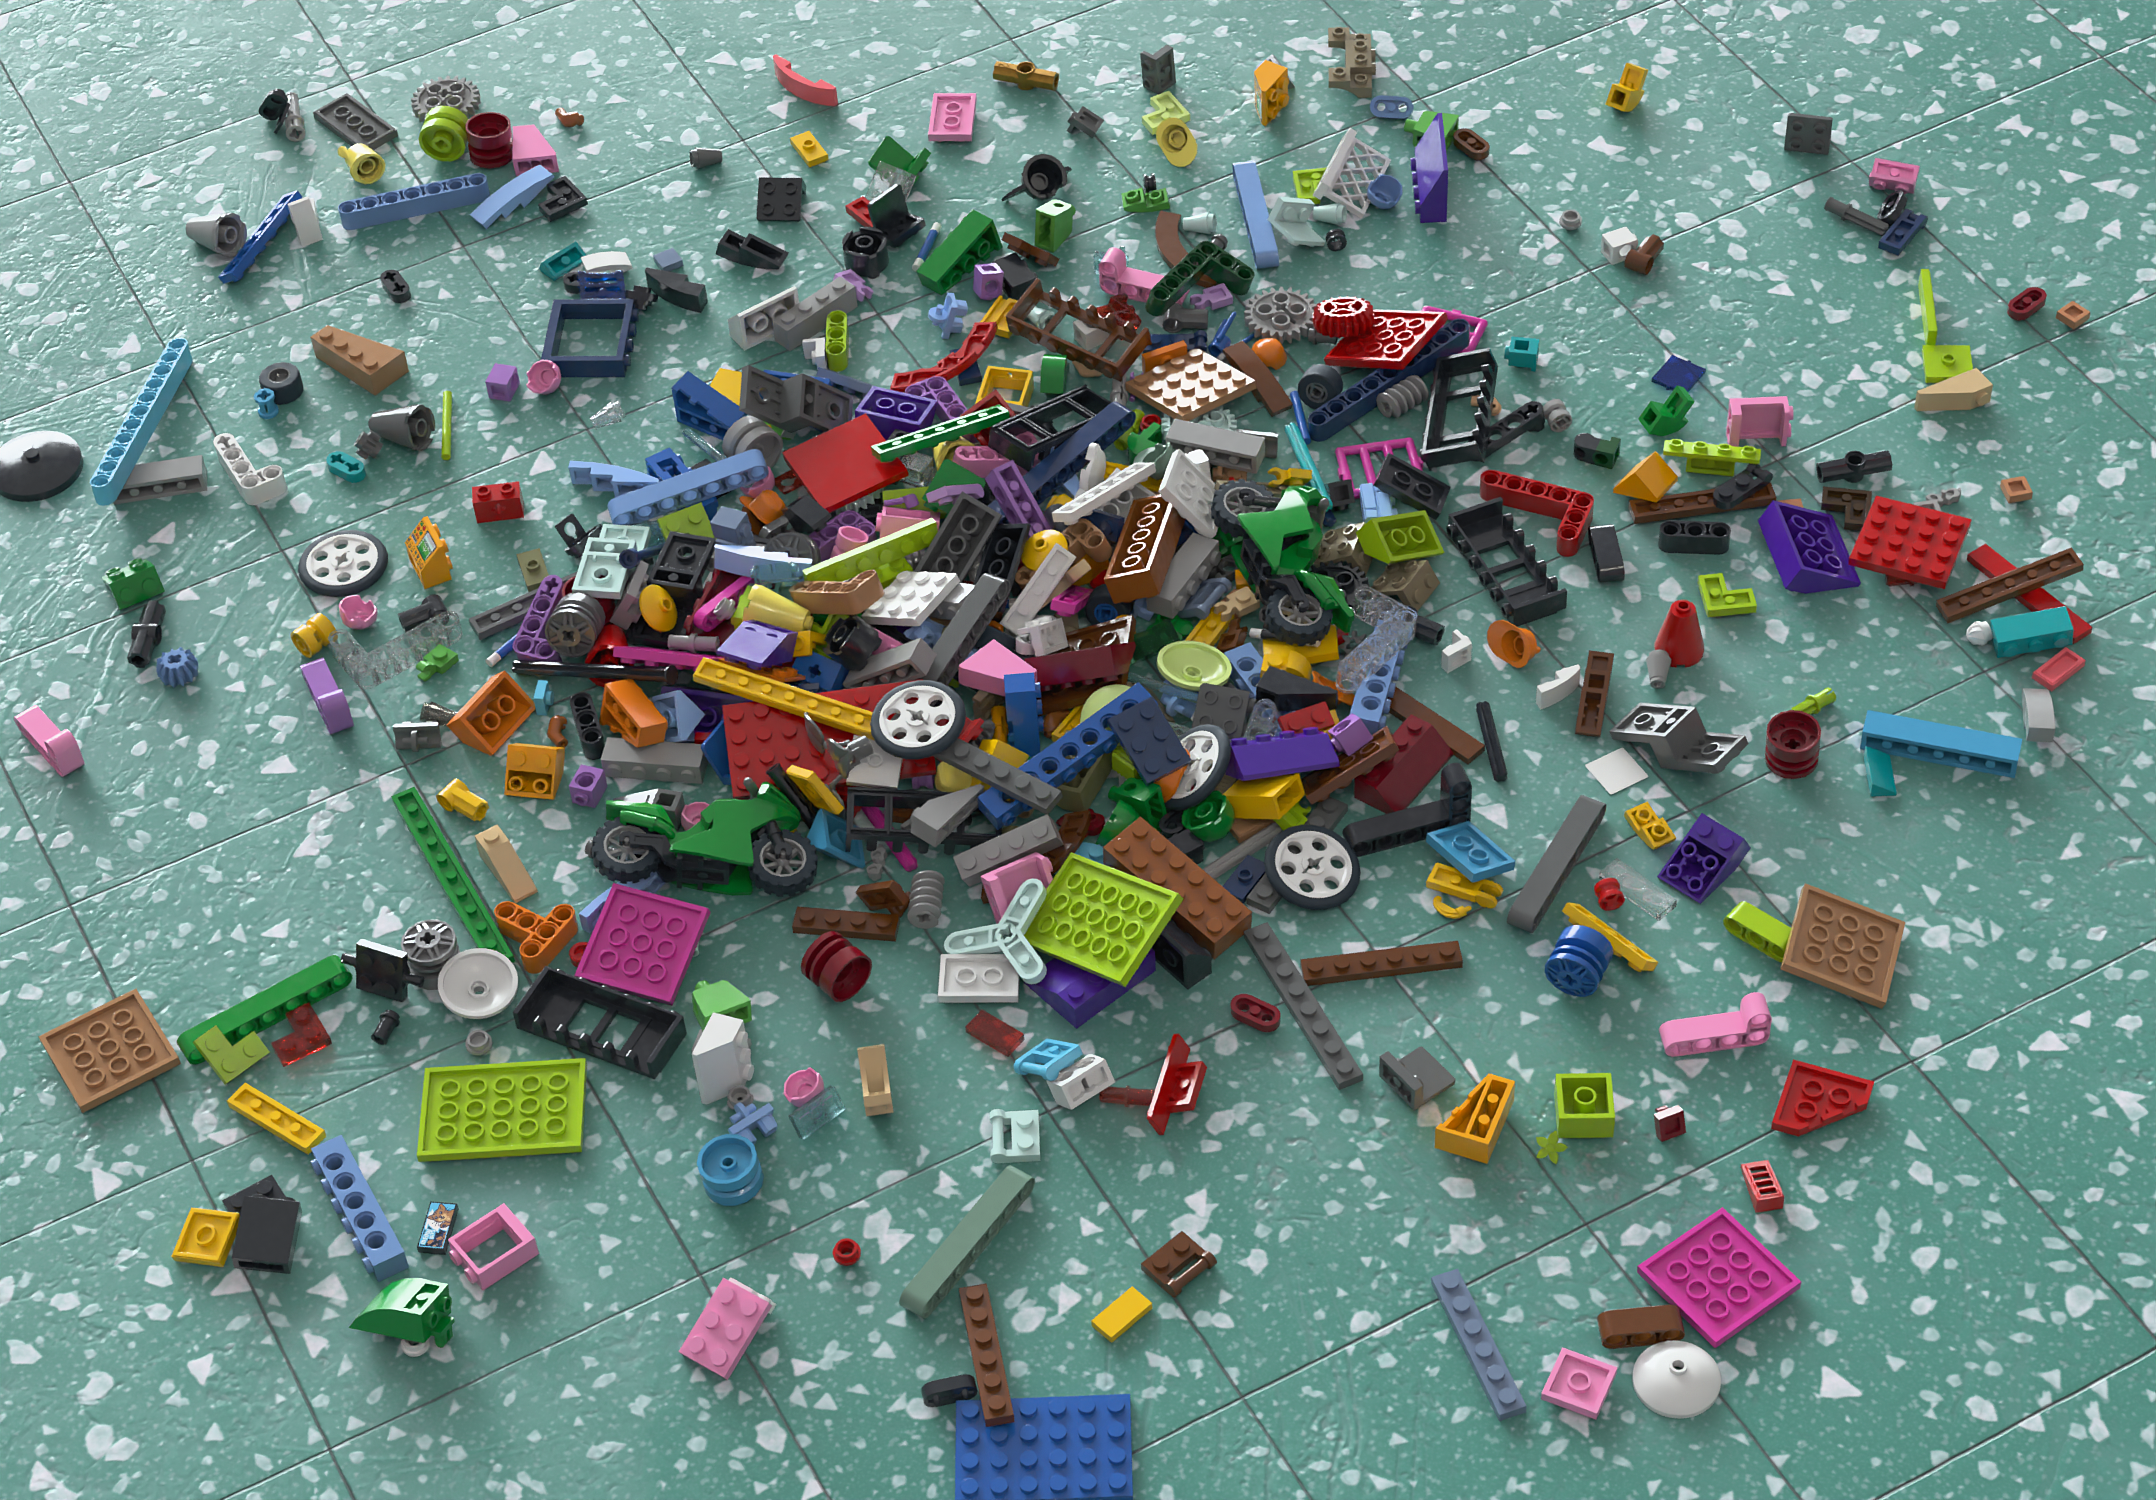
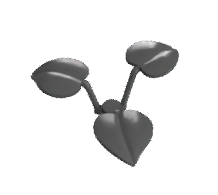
M805 712L806 732L812 745L821 754L825 752V749L828 750L839 773L829 785L825 784V786L844 807L839 814L835 815L846 821V808L841 797L836 792V784L842 778L847 779L849 772L861 763V759L873 754L872 745L865 735L851 742L848 739L837 743L831 738L825 741L819 727L808 716V712Z

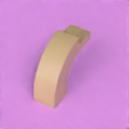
M884 1044L857 1048L866 1116L893 1113Z

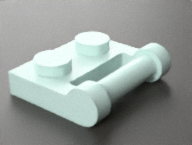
M1001 1109L992 1110L989 1114L993 1132V1148L990 1151L991 1161L994 1163L1040 1161L1039 1111L1005 1112ZM1003 1125H1011L1012 1149L1009 1150L1004 1148Z

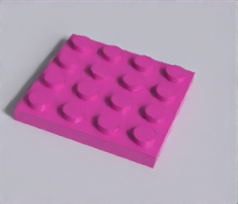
M614 647L613 657H621L620 662L645 663L647 666L656 667L674 665L677 669H693V671H696L703 657L717 662L719 659L725 658V656L650 647Z
M613 883L574 976L585 978L599 986L604 985L616 991L673 1006L711 912L706 907Z
M1723 1207L1637 1266V1273L1670 1305L1679 1307L1681 1316L1714 1348L1720 1346L1801 1288V1281Z

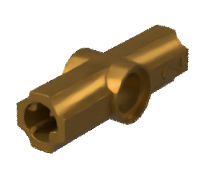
M997 61L994 65L993 79L1015 83L1021 90H1031L1036 87L1056 91L1059 73L1037 69L1031 62H1021L1016 65Z

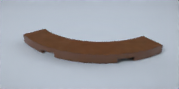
M1160 210L1155 225L1156 244L1164 262L1173 269L1188 254L1178 237L1181 214ZM1204 275L1196 283V285L1205 288L1219 284L1207 275Z
M1089 810L1064 814V819L1059 829L1064 845L1042 854L1052 864L1053 871L1051 875L1057 872L1070 853H1075L1082 844L1091 822L1092 816ZM982 885L981 900L983 904L989 903V900Z

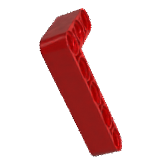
M1486 470L1480 476V497L1483 500L1490 501L1501 497L1504 506L1562 520L1557 532L1556 550L1564 557H1571L1577 554L1593 519L1594 498L1591 494L1496 470Z

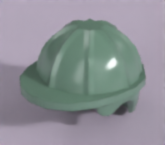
M1167 442V445L1157 443L1155 447L1147 448L1138 453L1134 458L1133 464L1154 463L1156 472L1149 477L1161 480L1165 475L1172 453L1176 450L1169 442Z

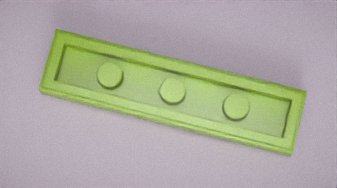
M1921 269L1918 289L1925 345H1936L1938 330L1931 274L1929 269Z

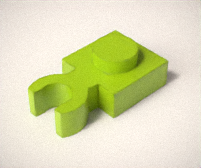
M1298 801L1280 819L1273 820L1282 830L1297 825H1304L1308 820L1305 816L1311 811V807L1308 806L1304 809L1299 805Z

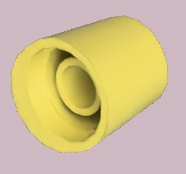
M355 144L348 150L344 146L338 148V155L345 158L350 174L355 181L371 184L378 181L385 172L384 159L367 145Z

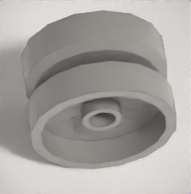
M749 415L734 422L727 430L723 438L722 449L727 457L748 450L758 449L763 453L767 467L769 466L771 469L782 453L783 441L782 437L764 421Z

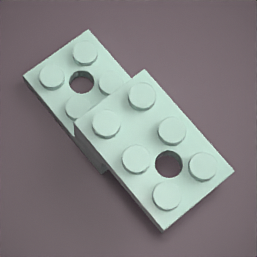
M603 524L599 538L588 537L572 592L588 594L595 598L621 599L626 582L636 567L631 569L622 567L619 562V555L623 550L629 548L636 549L637 551L646 549L651 536L650 527Z

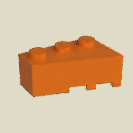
M633 679L605 684L599 723L602 726H610V731L621 733L624 740L637 748L664 742L668 722Z

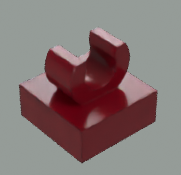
M1664 1105L1655 1109L1656 1137L1661 1142L1686 1133L1684 1110L1679 1105L1671 1108Z

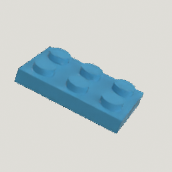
M1469 821L1427 833L1426 842L1472 883L1512 871L1515 868L1516 861Z

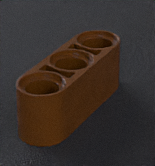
M1675 1305L1609 1310L1602 1312L1597 1317L1602 1346L1608 1349L1649 1346L1664 1341H1680L1685 1336L1680 1309Z

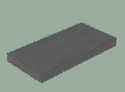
M348 93L313 112L314 118L350 146L365 144L372 150H375L398 136V132L394 127Z

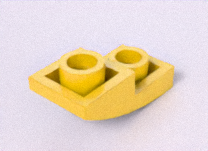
M1648 801L1625 811L1624 817L1651 849L1655 850L1676 840V836L1664 818L1659 819Z

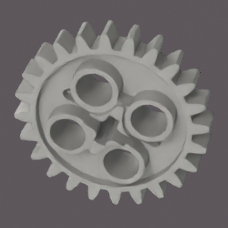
M447 76L444 80L438 77V81L430 79L431 83H423L424 88L418 87L417 92L413 93L414 98H411L413 113L416 118H419L420 122L425 121L427 113L432 108L438 106H450L459 109L469 119L468 114L475 115V110H479V104H481L477 85H473L471 80L466 82L465 77L459 80L458 76H455L453 79Z
M1280 286L1279 291H1276L1271 287V292L1268 293L1262 290V296L1255 294V299H1249V304L1245 305L1244 311L1245 326L1249 327V333L1254 332L1255 338L1262 336V339L1273 338L1279 340L1281 344L1284 340L1292 343L1293 338L1300 341V335L1308 337L1309 329L1314 328L1313 312L1317 304H1314L1313 298L1308 299V293L1301 295L1300 289L1292 292V287H1290L1287 291H1284L1283 287Z

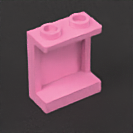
M1787 396L1729 399L1726 428L1728 444L1739 447V439L1779 438L1781 446H1786L1787 438L1791 437V424L1789 420H1793V406H1789Z
M1035 852L980 876L997 924L1023 882L1032 878L1038 879L1047 889L1053 880L1051 875L1053 867L1047 857Z

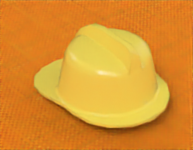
M1177 118L1163 120L1157 128L1156 140L1166 158L1172 165L1177 167H1185L1191 164L1197 154V143L1189 128L1182 120Z
M941 762L937 766V774L934 778L937 790L956 792L970 787L972 776L945 762Z

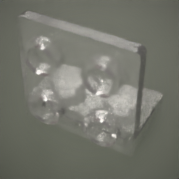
M880 161L865 198L871 202L893 185L899 184L902 186L906 201L916 176Z

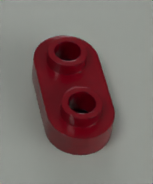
M2038 287L2025 289L2009 301L2007 314L2012 319L2018 321L2029 318L2045 305L2046 292Z
M1239 994L1231 1000V1015L1236 1020L1262 1032H1272L1280 1026L1281 1017L1277 1007L1249 994Z

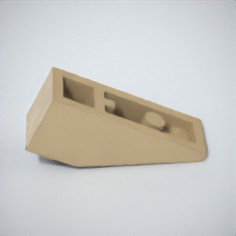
M1975 368L1918 390L1914 409L1916 411L1971 410L1990 402L1993 384Z
M498 825L475 835L480 857L515 904L538 892L512 844Z

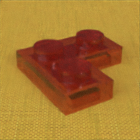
M308 1002L285 1013L286 1019L294 1032L271 1043L279 1061L285 1067L331 1045L332 1041L311 1004Z

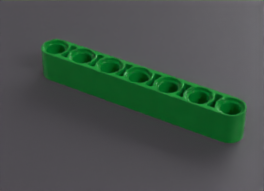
M331 955L186 1030L178 1037L177 1045L190 1064H200L206 1060L193 1042L215 1025L233 1046L254 1031L258 1034L342 990L351 983L353 975L346 965L341 963L342 960L339 956Z

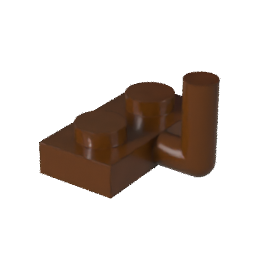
M895 880L860 885L855 892L870 911L887 908L891 914L899 915L900 918L910 903L911 892L907 891L905 893L902 886Z

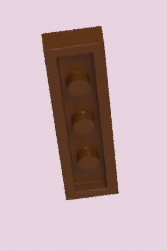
M797 906L792 930L793 933L822 935L830 931H836L845 938L896 942L900 916Z

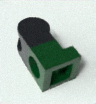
M1589 433L1578 434L1574 440V457L1589 464L1613 469L1620 455L1621 439L1611 437L1609 441L1596 438Z

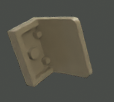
M1366 523L1350 524L1346 527L1328 530L1323 535L1318 558L1313 565L1318 568L1320 567V562H1323L1326 566L1329 565L1331 560L1333 563L1346 561L1347 563H1352V568L1358 566L1360 572H1365L1366 576L1373 557L1364 553L1355 533Z
M1428 560L1390 563L1385 567V571L1373 582V586L1370 588V596L1398 595L1404 606H1412L1418 611L1440 582Z

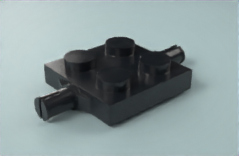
M364 939L356 943V956L343 953L341 956L342 964L355 968L357 989L392 1000L403 1002L408 997V984L421 988L425 981L423 976L410 972L407 952Z

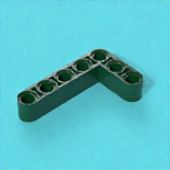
M1202 241L1151 289L1145 309L1152 316H1162L1204 275H1207L1219 284L1224 283L1227 289L1236 295H1245L1249 291L1255 273L1249 266L1214 243Z

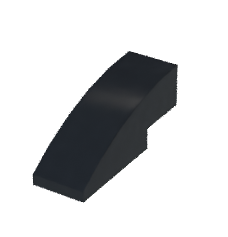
M729 229L719 241L716 255L729 261L754 268L779 270L789 252L751 233L745 238Z
M646 267L647 286L652 288L655 294L665 301L686 310L698 313L703 311L708 302L704 284L689 282L688 275Z

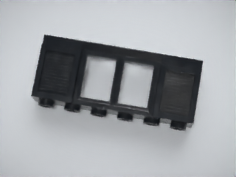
M1501 497L1449 514L1448 525L1446 526L1449 538L1457 545L1460 554L1467 558L1471 570L1476 571L1482 586L1487 587L1493 602H1497L1503 617L1507 618L1511 624L1518 627L1566 609V588L1558 590L1556 576L1547 578L1546 562L1544 560L1535 561V547L1533 544L1524 545L1525 535L1523 529L1514 530L1512 514H1502L1503 499ZM1509 545L1518 558L1488 568L1479 554ZM1524 567L1533 579L1531 582L1503 590L1494 576Z
M547 966L544 967L513 1011L517 1029L652 1079H656L658 1074L662 1072L687 1035L684 1017L676 1011L665 1010L654 1003L643 1002L629 994H621L607 986H599L585 978L575 977L565 973L563 970ZM584 1003L607 1010L590 1036L586 1033H582L579 1036L568 1031V1026ZM617 1014L639 1022L621 1050L615 1049L614 1045L608 1041L604 1044L598 1043Z

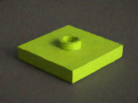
M1922 345L1925 383H1939L1973 369L1970 345Z

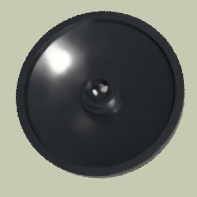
M55 431L30 432L8 441L0 447V495L14 501L33 502L60 494L69 488L81 474L83 456L80 447L71 437Z

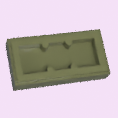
M540 548L516 554L528 592L538 589L543 579L549 576Z

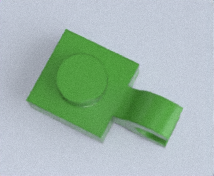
M439 644L423 657V661H420L415 666L417 670L421 671L417 677L426 682L436 672L440 674L445 673L459 661L458 654Z

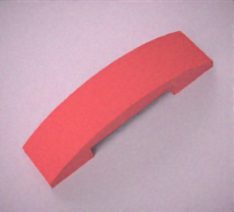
M776 54L773 56L776 77L785 89L795 96L815 104L826 106L838 105L835 86L822 79L814 83L792 71L791 62Z

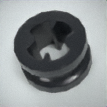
M1151 173V176L1143 174L1145 194L1149 193V191L1157 190L1154 173Z
M1341 229L1330 230L1325 236L1327 247L1331 251L1343 250L1347 245L1345 233Z

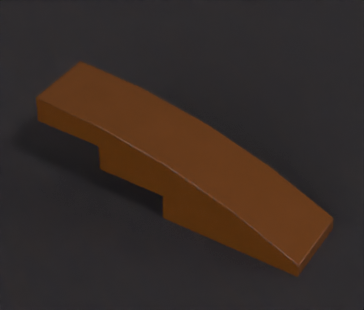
M1244 341L1223 349L1222 352L1232 368L1255 380L1256 389L1251 392L1258 403L1262 401L1271 417L1292 408L1293 403L1279 382Z
M1589 650L1575 734L1601 737L1614 653Z

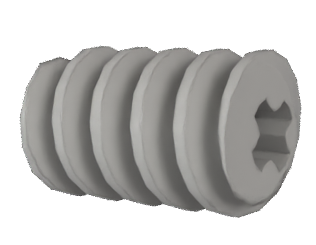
M1408 376L1405 380L1393 385L1392 388L1380 393L1376 400L1377 406L1383 416L1390 418L1392 415L1398 418L1401 413H1406L1408 409H1413L1415 405L1421 404L1422 400H1428L1429 392L1419 376Z
M924 870L918 872L912 878L907 915L908 920L915 927L929 929L938 925L942 908L943 884L945 883L944 876L941 873Z

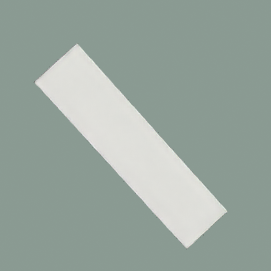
M1056 543L1000 624L1018 636V629L1026 627L1025 622L1033 620L1077 557Z

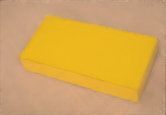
M1132 1286L1091 1320L1092 1327L1112 1343L1152 1309V1302Z

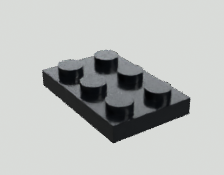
M1389 452L1381 465L1373 485L1382 492L1397 498L1402 503L1418 511L1426 510L1427 515L1435 520L1441 514L1451 488L1449 485Z

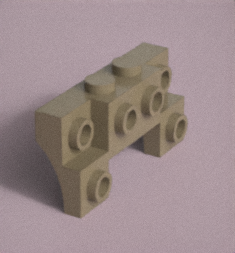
M1349 27L1328 28V47L1345 50V68H1329V88L1347 90L1358 98H1372V75H1376L1375 49H1371V34H1350Z

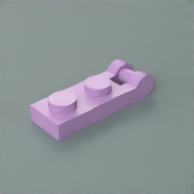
M980 484L952 485L936 489L927 493L926 496L929 503L938 502L939 506L952 502L954 505L962 491L975 499H979L984 496V490Z

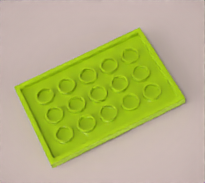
M1071 852L1047 887L1045 900L1024 936L1033 949L1126 987L1183 901V898L1179 893Z
M586 1058L425 1068L417 1147L418 1162L582 1152L587 1077Z

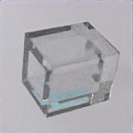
M916 452L913 455H904L901 459V462L908 470L909 476L900 479L899 482L914 487H927L936 475L933 457Z

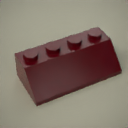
M1134 641L1026 658L1024 660L1037 670V682H1040L1042 692L1054 690L1053 685L1060 684L1062 689L1074 687L1075 681H1081L1082 685L1097 683L1096 678L1103 677L1104 682L1119 680V674L1128 673L1136 645Z
M1412 714L1393 734L1399 748L1396 755L1389 761H1381L1375 765L1368 774H1360L1354 778V798L1385 814L1407 809L1453 756V751L1434 726Z

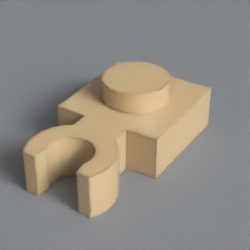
M1246 586L1227 595L1226 602L1216 603L1214 605V613L1222 612L1221 621L1225 622L1230 620L1235 613L1242 617L1260 608V600H1256L1253 592Z

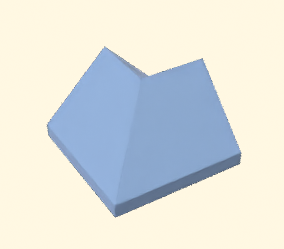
M681 690L653 696L652 702L668 722L664 742H694V728L705 714Z

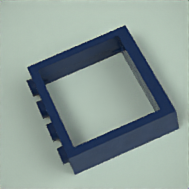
M554 299L541 360H550L555 363L560 369L561 378L625 377L627 366H631L630 352L634 351L633 337L637 335L635 323L639 322V309L635 308L634 299ZM565 319H623L616 356H558Z

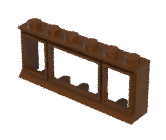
M1036 278L1005 316L1008 329L1012 334L1027 338L1033 344H1040L1053 353L1057 352L1061 355H1067V359L1070 361H1077L1090 370L1094 369L1103 373L1107 378H1113L1120 382L1124 374L1145 348L1152 345L1148 328L1144 327L1140 334H1137L1132 322L1127 321L1121 327L1117 325L1116 317L1112 313H1108L1103 319L1099 317L1097 308L1092 304L1086 310L1081 309L1079 301L1075 296H1071L1066 302L1061 299L1060 291L1055 287L1050 290L1049 294L1044 292L1041 280ZM1038 302L1058 310L1043 330L1024 322V319ZM1066 314L1110 334L1095 354L1051 334ZM1118 338L1131 343L1116 363L1103 358Z

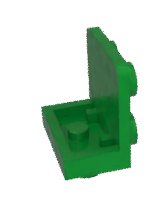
M886 136L869 159L868 164L892 186L899 184L903 190L908 184L912 186L919 179L920 176L917 173H921L929 164L927 159L931 152L923 148L913 157L894 139Z
M945 459L922 497L926 501L924 506L934 512H937L938 509L947 513L946 518L954 506L952 502L939 506L938 502L929 503L926 496L927 493L952 485L980 484L984 488L985 480L955 462Z
M142 558L134 559L128 562L129 566L122 569L119 567L112 568L106 571V575L102 577L103 582L109 586L119 610L165 592L155 566L148 560H142Z

